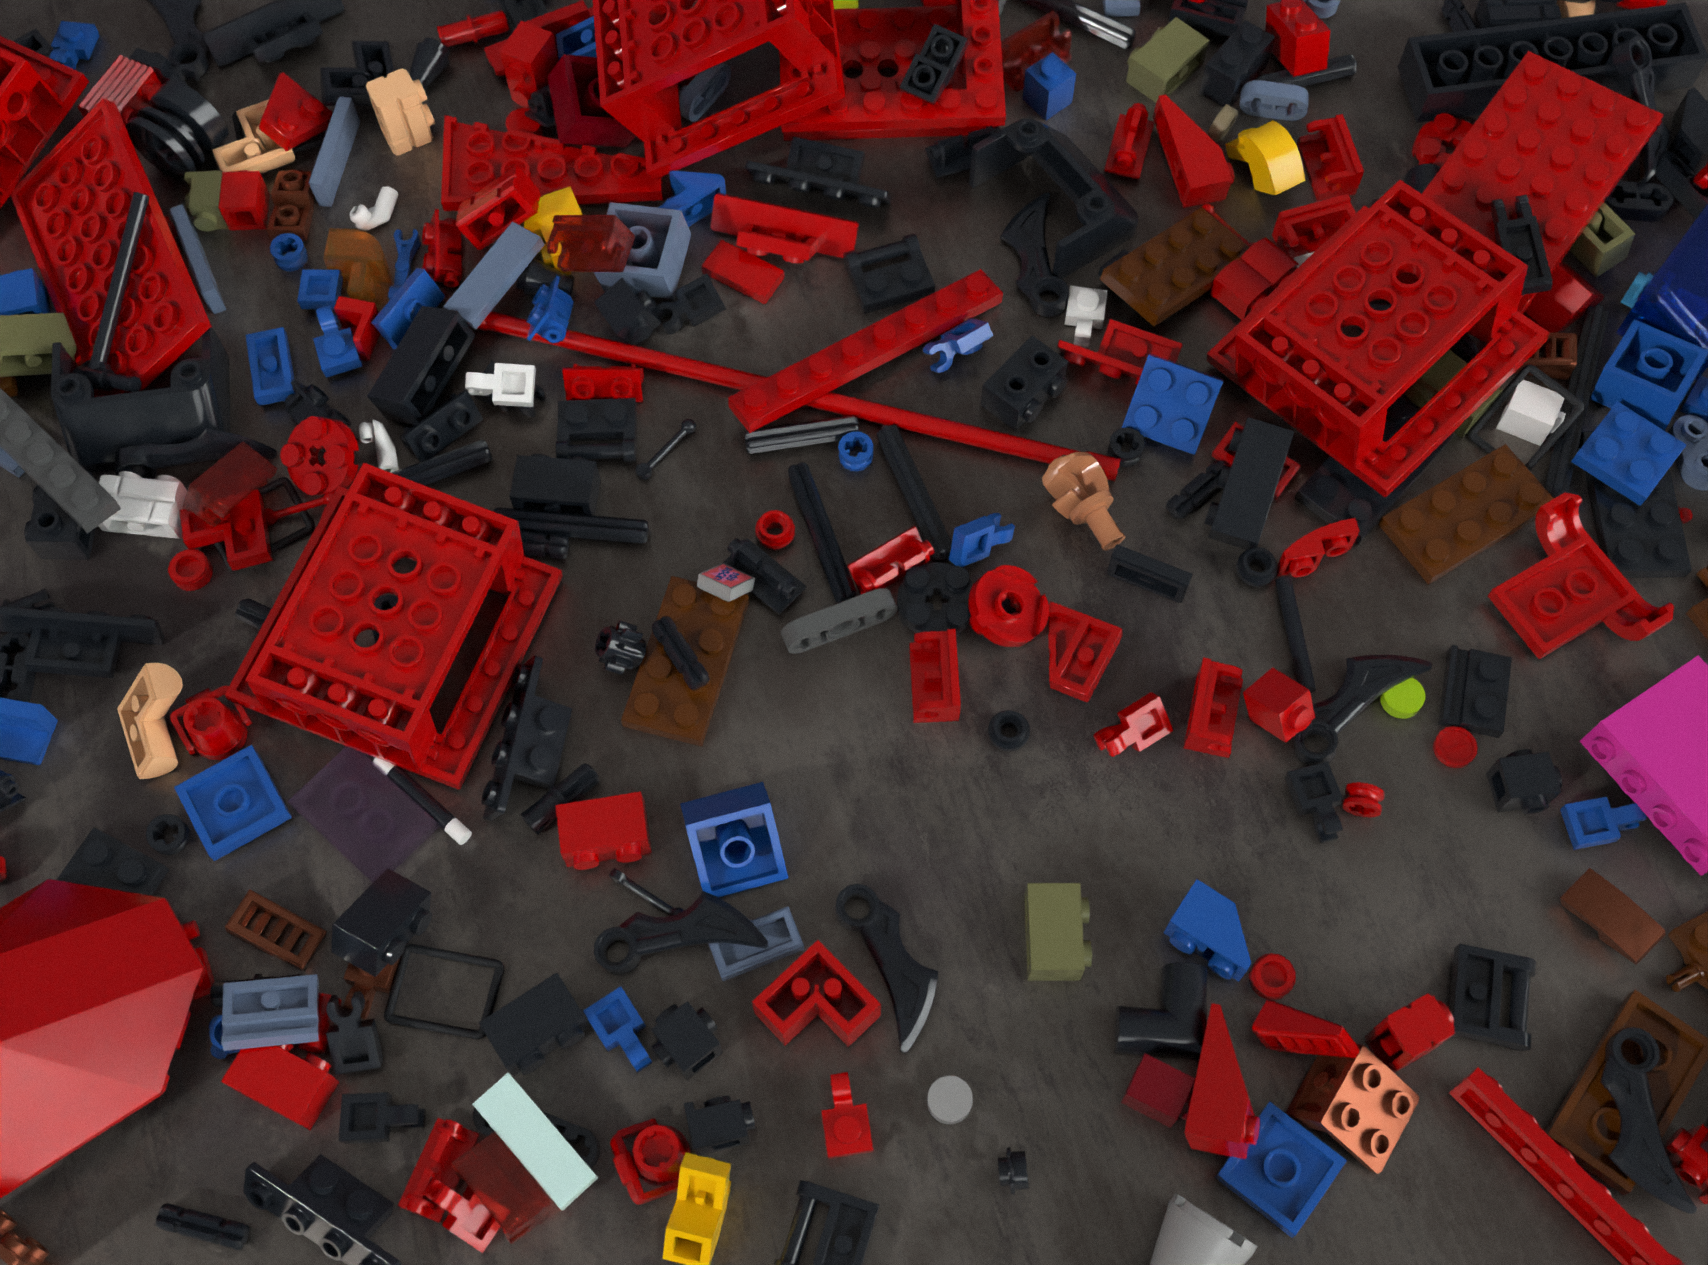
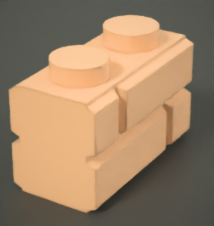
M401 68L387 74V78L381 76L367 82L366 89L378 123L393 154L399 156L411 151L413 146L418 148L432 142L433 136L429 126L434 125L435 121L426 103L422 105V102L428 99L419 79L412 81L407 70Z

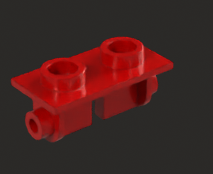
M1135 103L1127 110L1126 115H1119L1104 172L1135 179L1140 178L1154 127V121L1148 120L1149 114L1144 104Z
M435 208L431 222H425L423 226L422 244L428 245V253L424 255L422 269L426 270L435 283L442 282L446 287L453 288L458 286L462 280L461 255L448 252L460 253L461 231L457 228L455 219L446 218L439 220V209Z
M574 363L573 367L562 369L566 400L635 398L636 402H643L642 383H644V369L636 368V364L602 368V366H579L578 363Z
M913 526L851 562L847 567L862 595L875 589L885 588L901 579L910 568L921 566L931 561L930 556L935 552L928 540L922 542L916 526Z
M437 1118L398 1203V1207L441 1223L446 1210L422 1193L433 1177L455 1191L480 1134L466 1129L463 1125L450 1119L443 1120Z

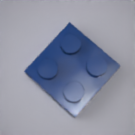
M1150 353L1122 428H1133L1144 437L1195 455L1224 380Z
M1617 401L1571 462L1641 506L1686 447V444Z
M253 745L244 748L174 787L206 852L213 861L220 859L292 818Z
M1269 1101L1258 1115L1260 1118V1129L1256 1145L1249 1144L1246 1159L1229 1156L1215 1178L1293 1238L1297 1235L1347 1160Z

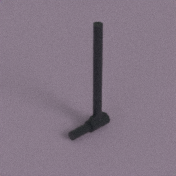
M133 192L91 360H87L82 365L77 366L73 373L82 374L87 377L94 389L105 391L117 389L137 392L142 386L140 378L116 374L112 371L110 364H107L149 201V196L138 192Z

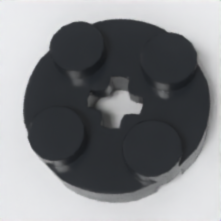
M928 563L910 568L897 593V612L903 625L905 626L906 624L915 634L956 629V638L960 636L961 631L969 626L971 616L968 600L974 583L971 581L968 571L963 567L946 563ZM933 595H941L948 602L942 604V609L936 610L933 603H926V600L932 598Z

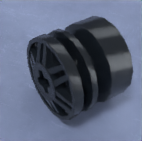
M168 80L151 97L149 101L151 107H142L138 111L137 117H132L125 127L134 147L145 159L168 176L180 181H186L184 178L185 172H195V168H200L205 161L204 155L212 154V149L218 148L227 138L229 132L221 115L204 97L183 83Z

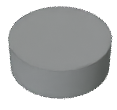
M943 1076L933 1082L928 1091L927 1106L930 1114L937 1121L944 1124H956L964 1120L970 1113L973 1095L969 1085L964 1080L956 1076Z

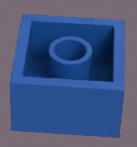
M1634 319L1603 368L1590 400L1611 409L1618 401L1665 431L1694 383L1708 355V350Z

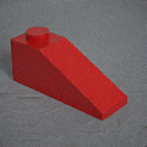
M1166 94L1159 95L1152 117L1183 208L1225 200L1229 188L1234 182V170L1232 164L1226 162L1222 148Z
M1211 1003L1184 1133L1191 1149L1246 1159L1249 1144L1256 1145L1260 1118L1254 1115L1221 1005Z

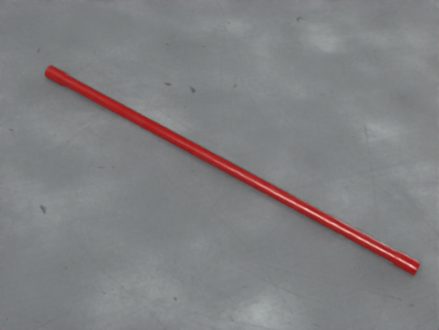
M491 311L477 329L482 331L491 330L527 339L531 324L526 319ZM568 329L565 338L561 342L551 343L537 333L531 339L532 341L624 363L636 364L637 366L737 390H744L767 378L758 374ZM828 392L804 405L846 416L853 415L859 419L888 426L896 425L901 429L1050 464L1054 459L1062 455L1082 452L833 392ZM1085 451L1093 455L1099 462L1107 480L1115 482L1121 459Z

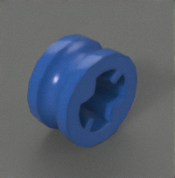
M285 233L275 237L271 242L270 253L280 269L295 271L303 267L307 262L308 253L299 236L293 233Z
M854 431L847 433L839 441V460L844 468L858 472L870 466L873 461V443L867 434ZM855 446L861 447L862 452H859L856 457L850 456V451H853Z

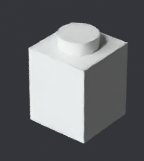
M1523 379L1509 396L1496 429L1541 446L1548 434L1553 433L1564 421L1566 413L1560 411L1565 398L1555 391Z

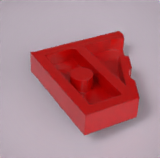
M282 72L278 76L258 129L284 150L289 151L326 130L333 112Z

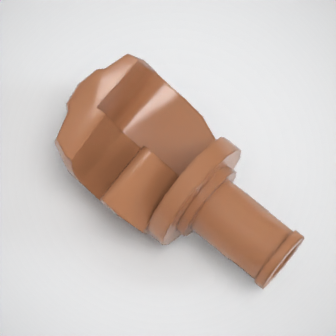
M1074 452L1054 459L1048 465V469L1042 477L1046 490L1056 499L1052 506L1065 518L1071 519L1075 525L1087 523L1103 550L1107 551L1114 548L1116 544L1119 545L1126 536L1121 532L1108 512V508L1113 503L1114 498L1110 493L1107 477L1099 462L1093 455L1086 452Z

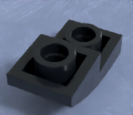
M934 24L920 54H915L899 87L900 90L934 105L959 65L969 45L968 38Z

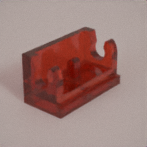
M1054 11L1001 41L1003 79L1016 92L1024 88L1025 70L1053 52L1064 63L1072 59V54L1070 53L1071 32L1067 29L1062 35L1059 33V16Z
M554 215L552 220L554 225L548 239L547 252L548 254H555L560 242L562 250L558 257L557 267L561 271L623 273L635 235L616 215Z
M241 442L189 485L182 507L188 512L191 510L207 524L216 527L221 523V519L218 516L226 517L230 510L255 489L268 483L267 479H271L276 474L278 468L245 442Z
M495 1131L452 1162V1168L455 1170L456 1175L459 1179L463 1178L504 1230L503 1233L511 1244L518 1241L548 1218L552 1202Z

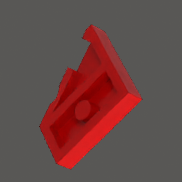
M1050 601L1048 634L1050 688L1088 703L1123 637L1122 628Z

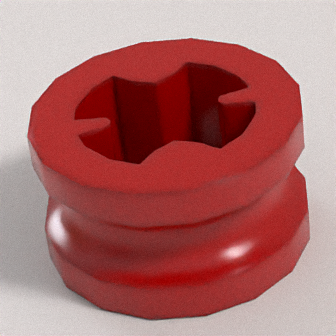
M1362 782L1346 785L1345 794L1348 798L1344 799L1342 807L1346 812L1367 818L1380 816L1382 806L1378 802L1383 801L1385 795L1381 788Z

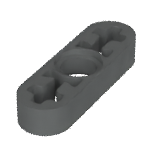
M879 588L795 619L782 628L781 636L789 653H802L882 623L895 615L898 607L890 590Z

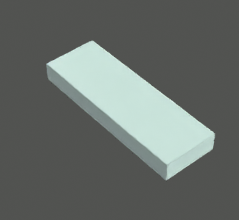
M509 1073L504 1075L473 1103V1106L562 1211L598 1179L596 1174Z

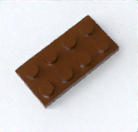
M1201 207L1104 268L1100 280L1155 327L1209 291L1217 274L1229 263L1240 258L1250 247Z
M1504 444L1381 518L1378 525L1429 585L1533 522L1539 508L1554 498L1514 452Z
M671 576L656 621L664 616L672 618L678 627V632L682 633L698 657L697 660L699 663H702L708 672L709 682L697 690L690 689L683 679L684 676L679 673L663 649L664 646L662 643H659L652 630L646 647L645 657L640 664L621 719L623 727L702 747L750 602L748 594L727 602L700 589L695 581Z
M1633 990L1625 998L1545 1131L1558 1145L1563 1146L1573 1155L1575 1162L1622 1195L1631 1193L1636 1183L1627 1177L1608 1157L1618 1141L1621 1125L1616 1103L1608 1090L1600 1083L1607 1060L1605 1046L1608 1039L1623 1029L1634 1027L1643 1029L1656 1040L1659 1047V1060L1657 1065L1647 1072V1077L1662 1138L1708 1060L1707 1037L1637 990ZM1626 1039L1622 1042L1621 1054L1623 1058L1631 1064L1639 1065L1643 1059V1051L1640 1045L1633 1040Z

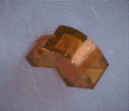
M329 228L323 257L327 269L340 270L343 281H349L347 293L350 298L368 302L378 299L380 283H392V273L378 240L371 234L358 229Z

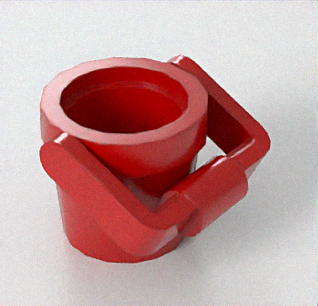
M229 685L222 686L212 692L207 688L185 699L186 705L171 713V722L190 755L198 751L201 756L209 760H223L240 751L246 742L247 727L252 725L253 722L245 707L234 703L237 709L235 711L217 700V698L225 695ZM182 716H183L184 726H183V724L181 723V721H180V719H179V718L182 717Z
M653 1118L617 1131L610 1140L616 1170L622 1185L627 1187L629 1195L635 1204H645L678 1191L680 1166L685 1152L692 1154L690 1144L682 1132L673 1126L658 1125L656 1119ZM638 1135L634 1140L631 1155L627 1151L624 1139ZM639 1179L650 1186L659 1188L644 1193Z

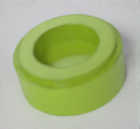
M1412 677L1380 695V702L1384 710L1391 716L1407 719L1416 715L1423 706L1425 691L1420 682Z

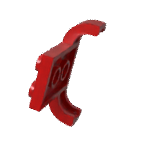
M1566 492L1543 504L1536 514V532L1548 557L1493 588L1488 594L1489 599L1539 660L1602 622L1618 636L1630 641H1640L1664 627L1673 619L1674 605L1669 602L1662 607H1655L1646 602L1589 536L1579 518L1578 511L1582 503L1581 496Z

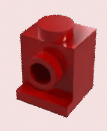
M1703 1123L1689 1130L1683 1127L1679 1128L1667 1140L1664 1147L1669 1151L1667 1155L1671 1164L1676 1167V1174L1690 1186L1700 1188L1703 1192L1698 1198L1704 1204H1708V1153L1699 1146L1708 1133V1129L1704 1127Z

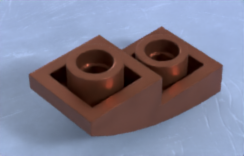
M278 171L271 191L274 208L266 229L270 241L285 233H293L299 236L302 241H307L315 196L308 183L312 171Z
M1591 868L1560 897L1563 907L1597 930L1600 940L1635 965L1666 935V931L1641 907Z

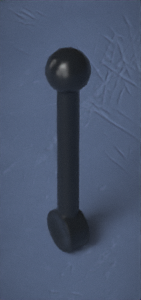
M685 419L681 424V429L647 463L637 465L635 471L639 479H649L652 475L651 469L686 434H691L696 430L694 420Z
M613 868L609 874V877L615 882L626 886L670 916L685 911L680 907L673 908L629 879L616 868Z

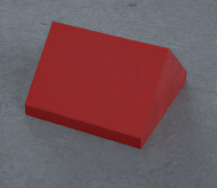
M1562 260L1551 274L1553 280L1551 290L1538 292L1523 315L1549 333L1562 332L1582 317L1588 307L1596 306L1605 296Z

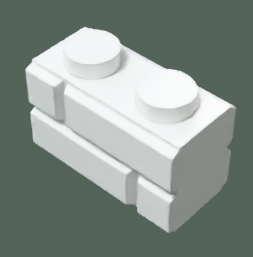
M121 471L118 476L101 475L99 484L121 507L119 511L98 525L102 531L182 538L179 510L191 507L192 497L177 478L159 475L157 479H147L129 471Z

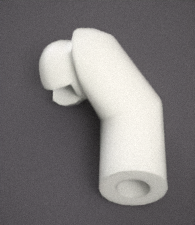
M382 187L375 206L369 209L362 204L353 207L350 212L351 221L356 223L355 225L358 229L366 231L388 222L396 204L398 192L391 187Z
M372 420V423L362 422L359 425L360 441L365 444L375 443L378 468L390 473L399 470L395 445L383 423L377 420Z

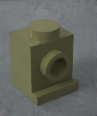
M222 170L185 172L184 178L190 188V193H187L185 196L186 210L189 216L194 217V226L201 231L229 229L219 210Z

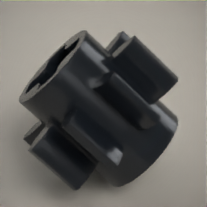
M619 620L616 627L610 625L600 631L595 642V654L600 657L599 662L605 663V670L622 675L625 668L632 670L642 663L646 654V641L642 639L643 633L636 631V625Z

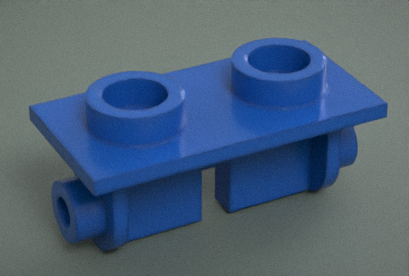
M558 275L549 287L543 284L532 300L535 306L527 318V322L531 324L527 336L528 341H531L536 333L551 343L561 342L566 336L568 320L573 308V299L558 288L560 280Z

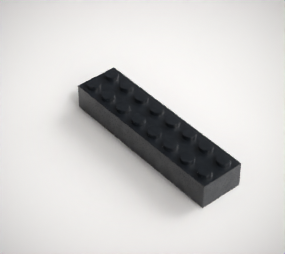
M1686 3L1410 37L1399 61L1398 70L1416 123L1433 121L1441 113H1448L1454 118L1481 115L1528 51L1623 96H1629L1632 93L1629 78L1619 74L1613 61L1614 47L1620 42L1635 36H1640L1646 40L1652 53L1651 67L1656 75L1654 92L1692 87L1708 61V54Z

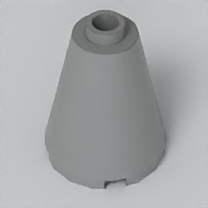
M1175 1193L1169 1201L1150 1265H1244L1253 1256L1257 1245Z

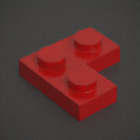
M258 489L179 510L183 542L188 549L225 541L227 562L233 571L273 561L264 500Z

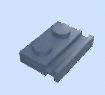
M317 974L223 983V1036H221V1043L224 1051L319 1041V980Z

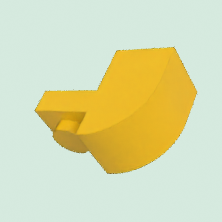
M1272 120L1258 128L1243 130L1238 134V138L1225 144L1228 158L1249 163L1254 189L1276 196L1306 181L1299 150L1289 132L1276 121Z
M567 187L540 197L538 213L524 221V228L542 238L545 245L538 253H540L543 263L549 266L552 265L553 268L566 275H571L567 254L563 245L585 238L587 233L583 215L571 187Z
M685 1152L680 1166L677 1199L666 1226L663 1259L684 1265H710L719 1239L732 1182L729 1181L730 1163Z

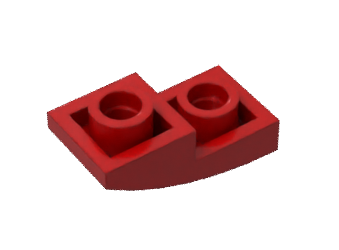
M1356 518L1325 525L1295 541L1283 552L1277 565V577L1290 574L1293 577L1309 575L1317 570L1324 554L1329 557H1335L1351 550L1360 532Z

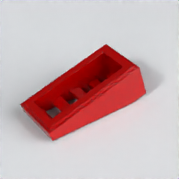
M1266 1000L1252 1025V1031L1267 1049L1274 1051L1356 1058L1360 1051L1343 1026L1273 1000Z

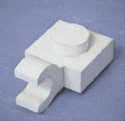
M1070 286L1065 325L1076 326L1074 345L1088 349L1092 328L1102 329L1107 290Z
M495 363L494 374L466 372L465 388L468 389L470 395L485 396L493 394L492 402L494 405L533 407L536 369L534 365Z

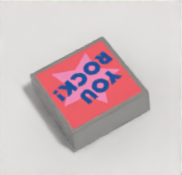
M722 563L699 573L697 587L730 602L753 591L755 577Z

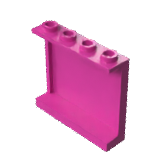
M1698 655L1600 721L1580 742L1617 782L1623 792L1637 803L1651 820L1652 824L1663 833L1681 853L1682 857L1691 864L1700 876H1703L1708 872V665Z

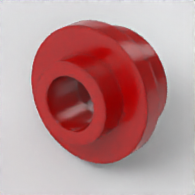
M768 511L756 523V538L766 548H784L791 543L795 536L794 522L782 511ZM774 528L782 530V533L777 535H771L768 532Z

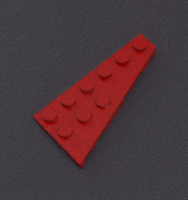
M444 115L441 204L444 211H458L460 203L471 196L475 197L476 192L515 166L520 167L536 185L541 193L540 197L571 187L578 205L663 200L662 177L654 180L646 173L645 158L624 153H618L614 156L598 153L596 147L583 145L581 149L566 146L565 143H559V139L512 129L507 132L489 129L488 124L475 122L474 125L459 123L456 117Z

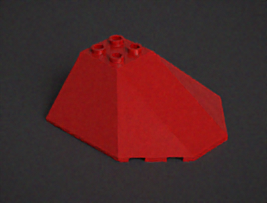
M47 879L0 908V1199L165 1092L170 1078L167 1072L175 1049H180L191 1013L188 1011L196 987H201L206 968L166 898Z

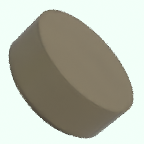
M1226 104L1213 121L1207 135L1217 143L1221 142L1233 126L1238 116V110Z

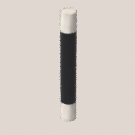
M374 758L372 765L459 845L469 840L472 832L399 766Z

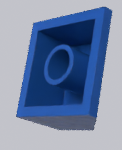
M763 782L680 803L702 891L716 897H722L789 878L771 803Z

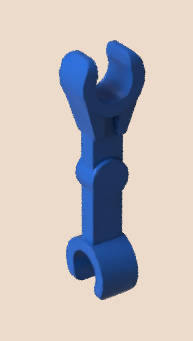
M396 229L393 237L398 251V258L395 263L394 286L389 287V300L412 273L411 260L421 246L417 229H413V236L409 240H403L401 229Z

